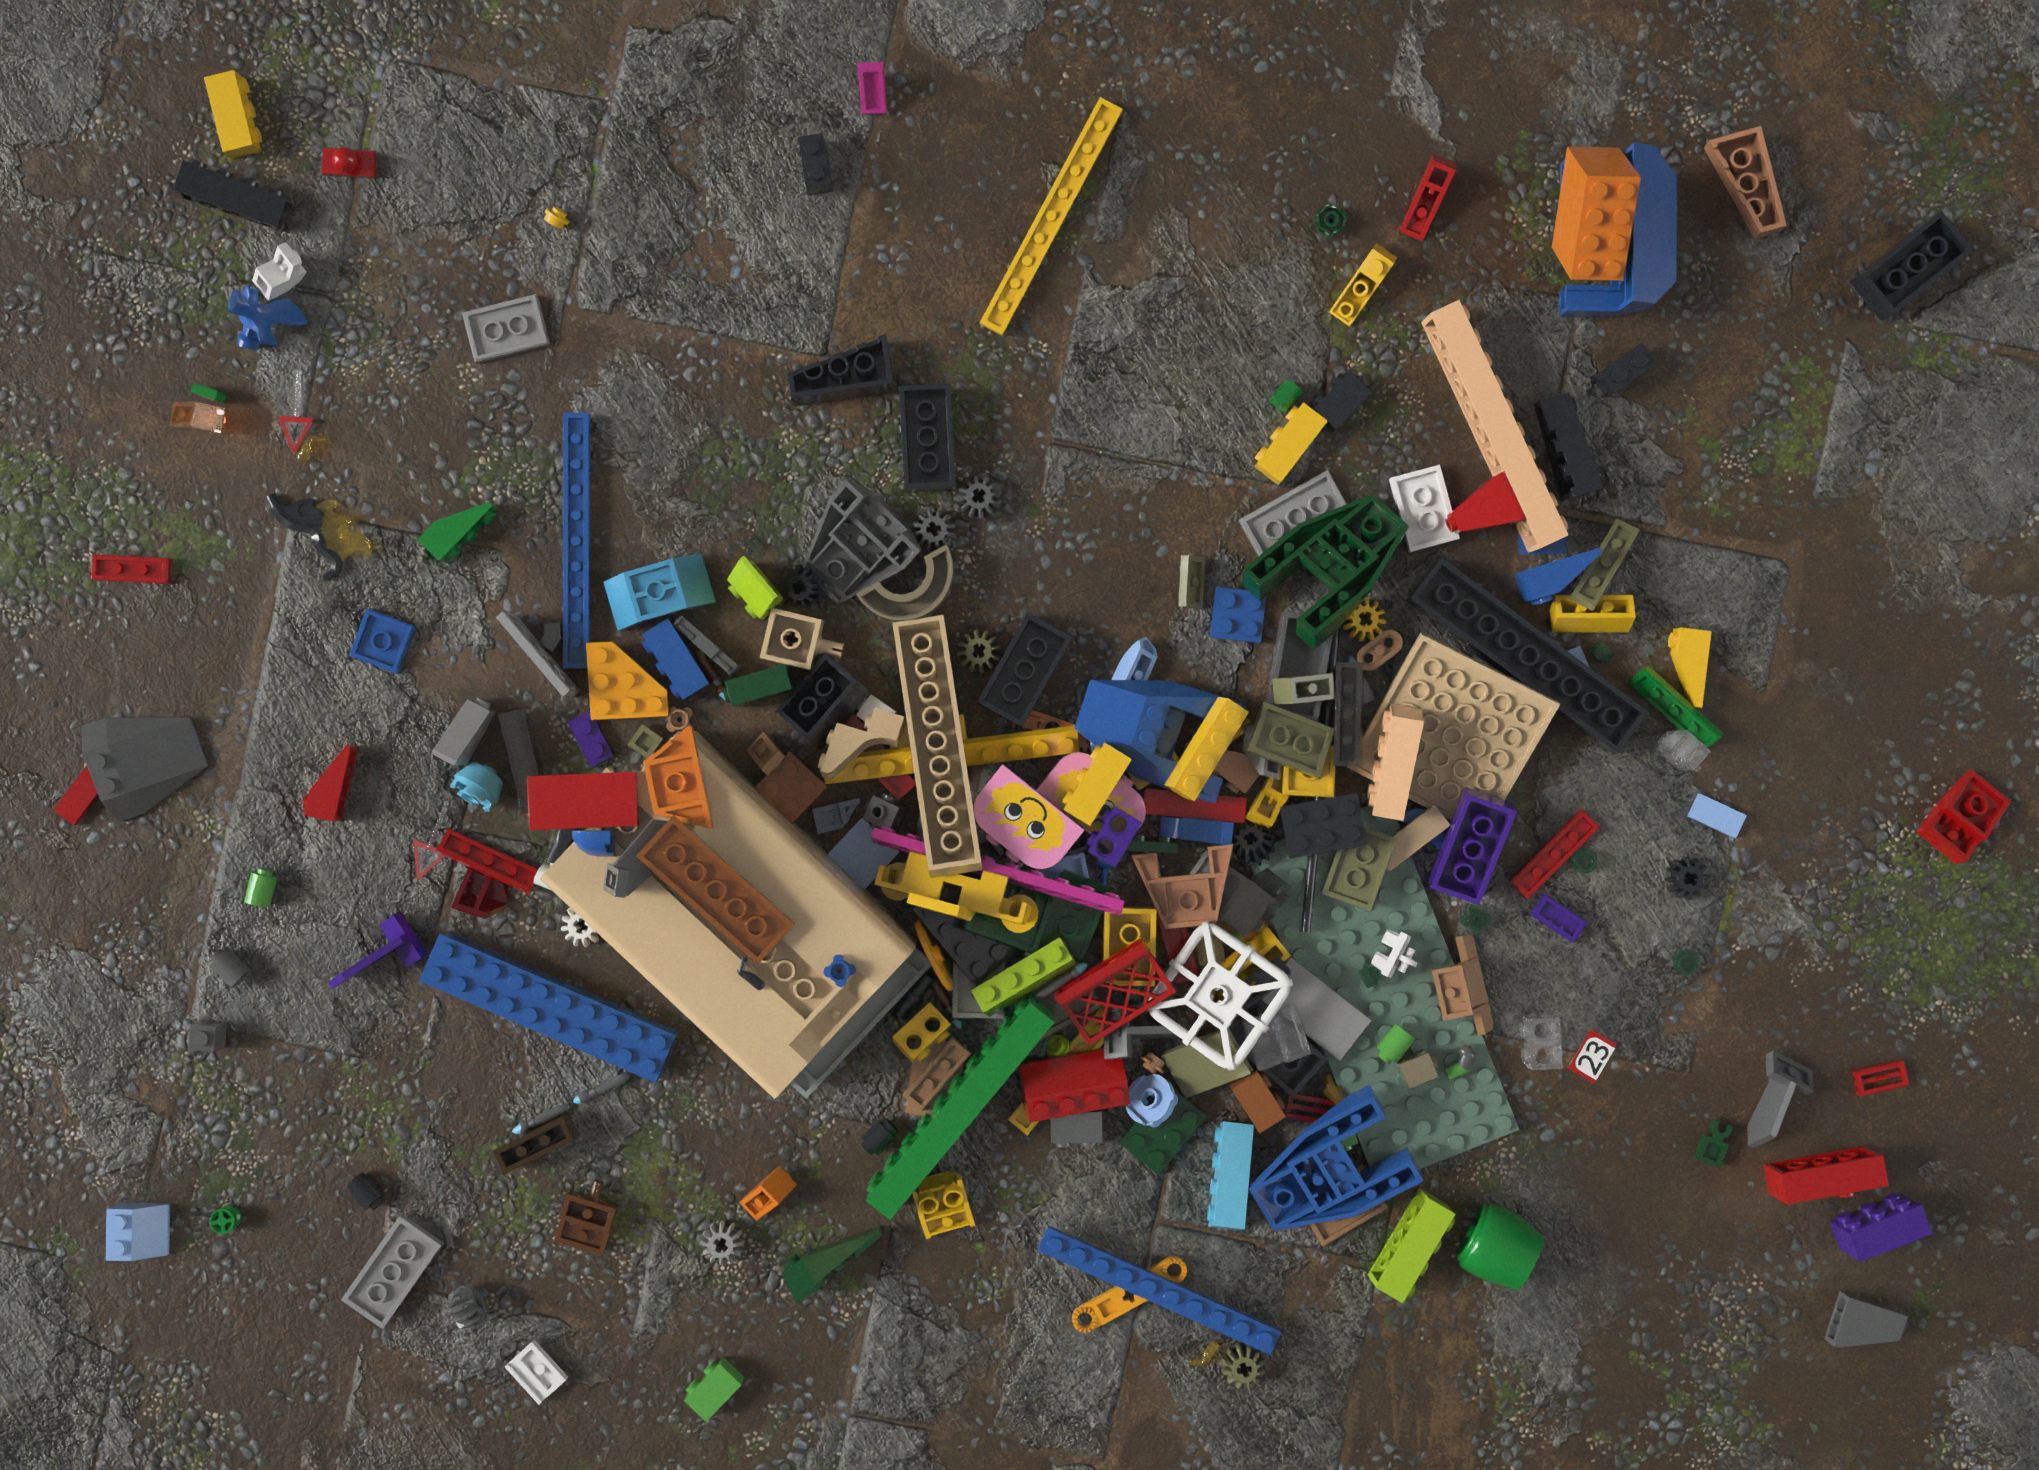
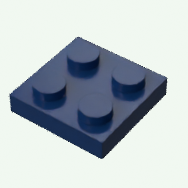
M1215 587L1210 638L1261 643L1266 597L1259 601L1248 590Z

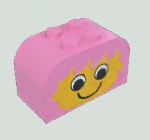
M1070 753L1062 757L1036 789L1039 794L1089 834L1093 830L1099 831L1103 824L1099 821L1107 808L1111 810L1113 806L1142 823L1145 819L1146 808L1140 794L1132 788L1134 782L1124 774H1122L1091 826L1063 810L1065 806L1062 803L1064 796L1069 789L1075 790L1079 783L1075 780L1083 766L1088 769L1093 761L1089 758L1090 755L1086 753ZM1118 816L1112 820L1113 830L1122 831L1126 827V820L1123 817ZM1103 839L1100 841L1109 850H1112L1113 844L1111 840Z
M1003 764L978 794L974 803L976 822L988 833L985 838L996 847L1001 844L1008 849L1005 854L1016 863L1021 860L1033 868L1044 869L1057 864L1084 831L1081 826Z

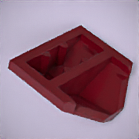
M468 867L451 907L452 909L486 919L504 910L509 898L507 885Z

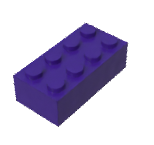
M1464 787L1428 878L1431 889L1480 905L1516 816L1517 810L1514 803Z

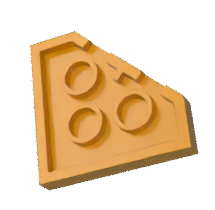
M613 641L586 643L591 720L669 716L668 690L634 659L621 650Z

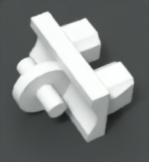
M1387 930L1382 943L1393 947L1389 957L1377 951L1371 964L1381 970V974L1392 978L1400 960L1402 962L1398 970L1403 973L1406 972L1408 965L1416 967L1418 962L1412 960L1416 950L1409 947L1405 956H1403L1411 936L1403 932L1399 934Z

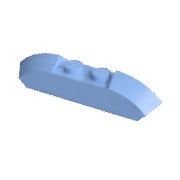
M1147 637L1138 640L1128 649L1119 662L1112 680H1148L1158 656L1156 648ZM1091 743L1092 752L1096 747L1093 743Z

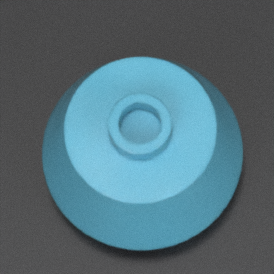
M472 762L454 775L455 779L450 784V787L454 789L457 787L460 789L457 794L473 806L480 803L484 805L482 809L489 812L493 805L498 804L503 781L491 767Z

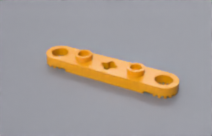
M1170 1256L1148 1268V1270L1177 1283L1183 1281L1187 1275L1186 1264L1178 1256ZM1172 1263H1177L1181 1266V1272L1177 1276H1171L1167 1273V1268ZM1115 1286L1078 1306L1073 1311L1072 1323L1079 1332H1091L1095 1328L1108 1323L1148 1300L1135 1294L1134 1299L1131 1301L1128 1297L1124 1299L1125 1290ZM1083 1312H1087L1092 1316V1321L1088 1325H1081L1077 1320L1078 1316Z

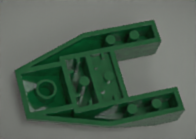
M1373 494L1296 525L1242 570V585L1261 601L1304 565L1330 588L1331 591L1299 616L1296 622V635L1315 650L1337 631L1372 591L1407 532L1409 525Z

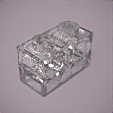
M1689 730L1667 731L1659 739L1660 745L1656 748L1678 770H1695L1711 752Z
M1554 1014L1523 1016V1023H1520V1035L1524 1038L1525 1048L1521 1050L1523 1064H1526V1067L1531 1070L1563 1069L1560 1017ZM1543 1023L1545 1027L1544 1032L1536 1036L1534 1033L1536 1025ZM1540 1049H1545V1058L1537 1061L1536 1053Z

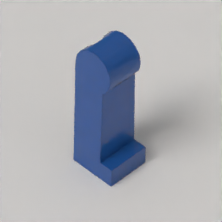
M1160 816L1158 835L1227 845L1232 844L1234 823Z

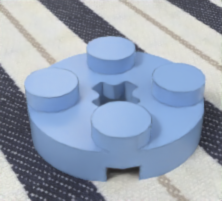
M1157 1074L1143 1075L1134 1080L1128 1088L1130 1104L1126 1106L1130 1117L1136 1122L1146 1126L1158 1127L1171 1115L1178 1103V1097L1172 1084L1162 1076ZM1155 1095L1154 1103L1147 1106V1097Z

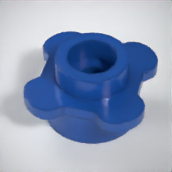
M837 954L833 957V962L830 966L824 968L823 973L826 977H830L836 986L843 987L846 984L847 978L855 974L856 967L853 964L847 963L843 955ZM838 968L842 969L841 973L837 972Z

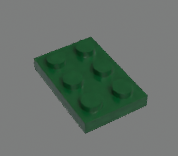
M1175 1089L1178 1103L1164 1122L1158 1127H1151L1134 1121L1118 1141L1119 1144L1157 1175L1162 1172L1206 1118L1204 1112ZM1154 1097V1098L1152 1099V1101L1148 1104V1106H1149L1150 1104L1152 1105V1104L1154 1103L1155 1097Z

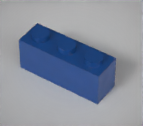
M666 619L642 634L645 639L642 644L648 654L652 655L654 653L659 661L655 665L663 677L667 675L673 683L669 687L677 699L681 697L686 701L712 684L677 628L672 625L673 622L670 619Z

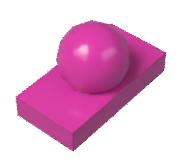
M884 62L858 63L861 113H887Z

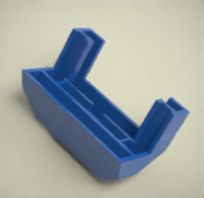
M1634 142L1623 152L1641 176L1624 279L1610 280V285H1566L1564 290L1559 291V317H1612L1645 311L1653 306L1676 282L1677 176L1656 146ZM1565 159L1560 164V189Z

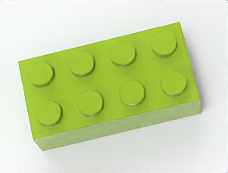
M1421 1188L1417 1190L1368 1273L1369 1278L1377 1289L1401 1303L1406 1298L1409 1299L1416 1288V1280L1419 1275L1423 1276L1429 1266V1258L1432 1253L1436 1254L1442 1244V1236L1445 1231L1449 1232L1455 1223V1213L1445 1202Z

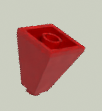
M1505 471L1486 480L1447 515L1448 518L1445 519V522L1451 533L1455 532V534L1509 526L1525 519L1526 516Z

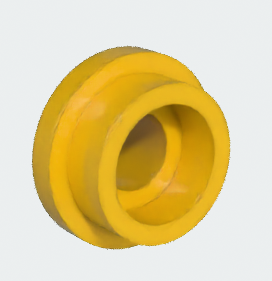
M555 206L552 209L546 208L545 221L559 229H563L564 225H568L570 221L566 218V212Z

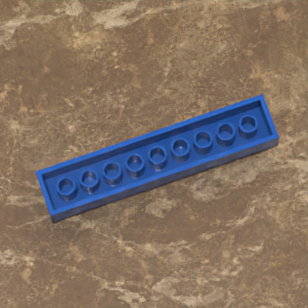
M449 931L439 934L419 980L654 1083L661 1078L681 1032Z

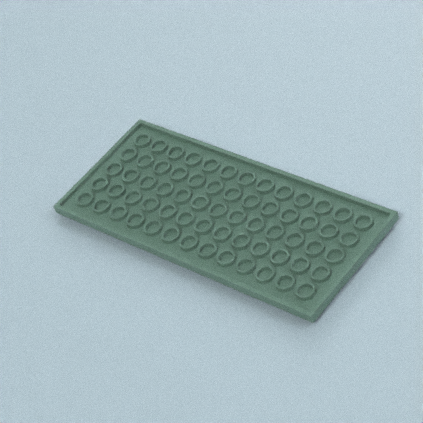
M1368 805L1360 808L1364 827L1389 836H1393L1400 830L1397 820L1373 816L1372 809ZM1286 838L1274 842L1275 853L1269 854L1270 861L1263 859L1261 866L1254 862L1250 868L1280 943L1288 951L1292 959L1372 1020L1340 1061L1322 1047L1324 1055L1328 1059L1327 1062L1335 1083L1341 1087L1346 1097L1370 1085L1383 1106L1386 1118L1356 1133L1368 1166L1370 1167L1408 1148L1419 1168L1422 1169L1518 1131L1517 1122L1483 1036H1478L1473 1015L1443 1020L1432 969L1454 965L1412 857L1409 856L1390 872L1385 871L1372 911L1322 894L1337 851L1318 854L1311 933L1300 932L1308 856L1290 859ZM1387 930L1399 934L1403 932L1411 936L1403 956H1405L1410 947L1416 950L1412 960L1418 962L1416 967L1408 965L1406 972L1403 973L1398 970L1402 962L1400 960L1392 978L1381 974L1382 971L1371 964L1377 951L1389 957L1393 947L1382 943ZM1394 1024L1416 1039L1402 1058L1423 1049L1429 1055L1433 1054L1439 1066L1436 1069L1437 1078L1409 1089L1403 1081L1397 1064L1392 1061L1389 1065L1377 1055L1380 1051L1376 1047ZM1471 1046L1472 1050L1476 1053V1060L1471 1070L1464 1075L1449 1080L1444 1068L1459 1062L1461 1057L1459 1049L1461 1047Z

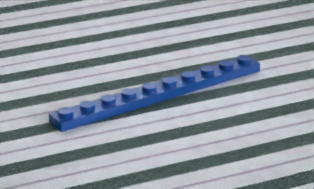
M563 413V668L588 669L586 643L591 642V414Z
M1050 1225L1047 1226L1037 1247V1251L1269 1355H1271L1281 1334V1330L1273 1325Z

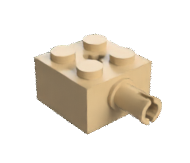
M771 608L760 658L811 670L814 667L816 656L819 654L824 655L826 653L831 657L841 659L843 653L832 649L844 650V643L822 639L821 634L825 621ZM795 633L798 642L790 646V642L786 641V638Z

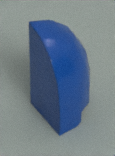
M572 830V838L577 847L583 852L597 857H615V830Z

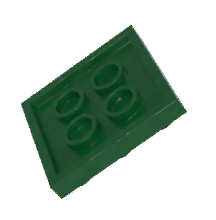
M987 855V857L993 858L997 864L1005 866V863H1009ZM1020 867L1021 871L1030 873V870ZM1045 876V878H1048V879H1051V880H1055V879H1053V878H1050V877H1048V876ZM1007 883L1004 898L1008 899L1011 896L1020 894L1032 898L1036 903L1038 919L1035 925L1029 931L1014 933L1005 927L1002 919L976 912L971 921L965 920L962 929L1033 954L1038 950L1054 896Z

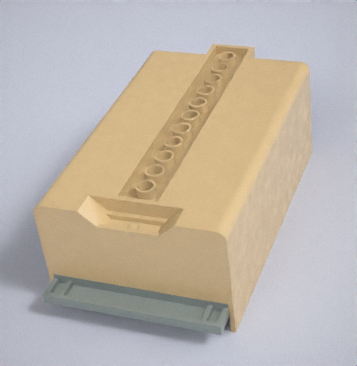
M678 731L670 740H672L682 731ZM694 731L714 828L707 829L690 823H685V825L795 923L759 964L754 962L655 873L625 898L614 897L603 890L607 863L614 864L651 819L665 821L670 819L654 815L644 767L637 774L639 826L585 829L615 830V857L588 855L573 842L542 875L540 880L774 1099L789 1084L807 1099L927 971L931 964L927 956L916 947L919 939L831 859L797 824H791L754 789L756 786L702 735ZM607 767L602 773L615 772L610 767ZM837 954L843 955L847 963L853 964L856 967L855 974L847 978L846 984L843 987L836 986L835 982L823 973L824 968L830 966L833 962V957ZM742 957H747L748 959L745 971L756 974L765 982V987L762 990L758 991L738 975L737 969H740ZM838 968L837 972L841 973L842 969Z

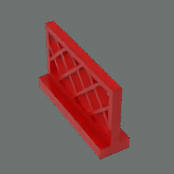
M1143 937L1079 977L1068 982V984L1055 992V999L1060 1006L1062 1005L1087 1044L1091 1045L1176 993V989L1148 949V945ZM1145 957L1148 958L1152 965L1150 974L1135 971L1137 962ZM1154 969L1159 976L1153 975ZM1119 973L1130 974L1129 986L1124 987L1113 984L1115 976ZM1134 976L1149 979L1146 991L1131 988ZM1152 979L1162 981L1167 990L1161 994L1149 992ZM1098 986L1109 988L1107 1000L1091 998L1093 989ZM1112 989L1127 992L1124 1005L1109 1002ZM1089 992V997L1083 996ZM1130 993L1145 996L1143 1005L1138 1008L1128 1006ZM1075 1000L1086 1001L1085 1014L1074 1012L1069 1004ZM1090 1002L1105 1005L1103 1018L1088 1015ZM1108 1006L1123 1009L1122 1017L1117 1021L1106 1019ZM1086 1020L1100 1022V1031L1090 1036L1085 1029Z

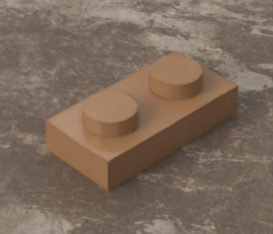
M762 732L746 749L759 768L767 775L772 770L777 769L786 757L765 732Z

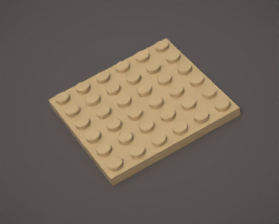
M1420 632L1350 757L1347 768L1373 780L1374 760H1379L1377 750L1379 735L1384 736L1382 726L1384 710L1389 711L1390 703L1419 708L1422 710L1424 724L1408 799L1426 808L1436 805L1444 817L1452 820L1464 787L1505 800L1558 710L1560 703Z

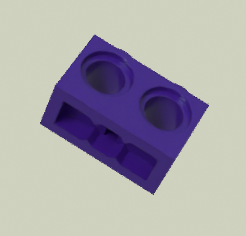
M1113 806L1111 810L1108 808L1105 810L1099 820L1103 823L1098 832L1093 830L1086 844L1089 845L1088 852L1116 867L1142 822ZM1120 816L1126 820V827L1122 831L1113 830L1112 820L1115 817ZM1103 839H1109L1113 844L1112 850L1106 854L1098 850V844Z

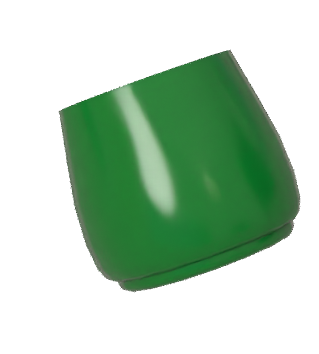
M1497 1203L1482 1204L1474 1215L1478 1219L1477 1225L1470 1223L1464 1237L1468 1238L1469 1241L1461 1240L1456 1259L1459 1261L1460 1267L1469 1274L1484 1281L1518 1291L1528 1279L1543 1247L1544 1235L1510 1209Z

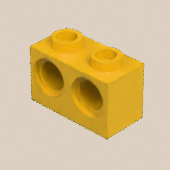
M928 1003L892 1037V1042L913 1064L917 1060L922 1062L932 1052L930 1048L936 1042L940 1045L950 1036L948 1031L951 1029V1024L931 1003ZM929 1021H936L939 1023L940 1028L935 1032H930L926 1029L925 1025ZM911 1038H917L920 1040L921 1046L915 1050L910 1049L907 1046V1041Z

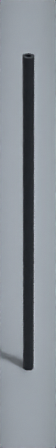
M1341 626L1332 637L1326 672L1333 673L1334 689ZM1334 699L1323 700L1321 724L1331 727ZM1314 797L1313 801L1322 800L1324 797ZM1318 854L1308 856L1300 932L1311 933Z

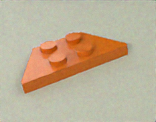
M688 726L643 761L654 815L671 818L674 815L681 822L710 829L714 827L693 726Z

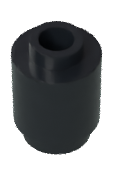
M884 1117L882 1120H878L861 1136L864 1141L861 1145L870 1155L873 1153L880 1155L896 1139L895 1135L899 1130L888 1118Z
M364 1172L358 1174L347 1185L350 1189L349 1193L365 1211L369 1208L374 1211L385 1201L383 1198L385 1191L370 1175L366 1176Z

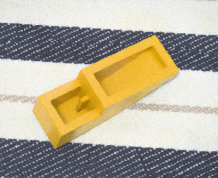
M1283 765L1281 779L1266 778L1245 817L1254 824L1257 822L1260 827L1266 826L1269 829L1273 825L1280 812V807L1283 806L1289 797L1282 795Z

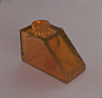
M196 401L173 402L169 427L206 433H221V429L226 421L224 415L225 408Z

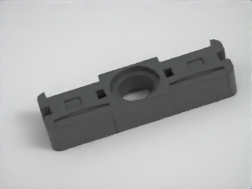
M680 615L672 624L730 676L734 677L741 670L742 667L685 616Z

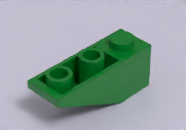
M487 502L437 520L417 540L439 561L444 563L452 562L461 553L459 549L465 543H470L477 537V530L483 524L487 525L495 518V512L498 510V507Z

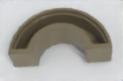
M947 544L924 556L927 565L926 577L921 586L914 592L904 595L893 594L886 590L878 581L859 591L856 595L871 612L889 621L900 622L929 616L943 604L952 587L954 566Z

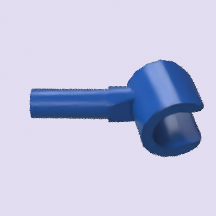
M1097 857L1095 865L1102 867L1101 883L1107 885L1110 864Z

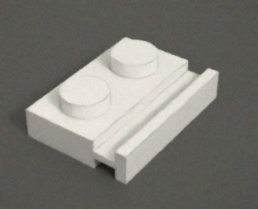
M535 1340L528 1344L505 1366L538 1405L568 1378Z

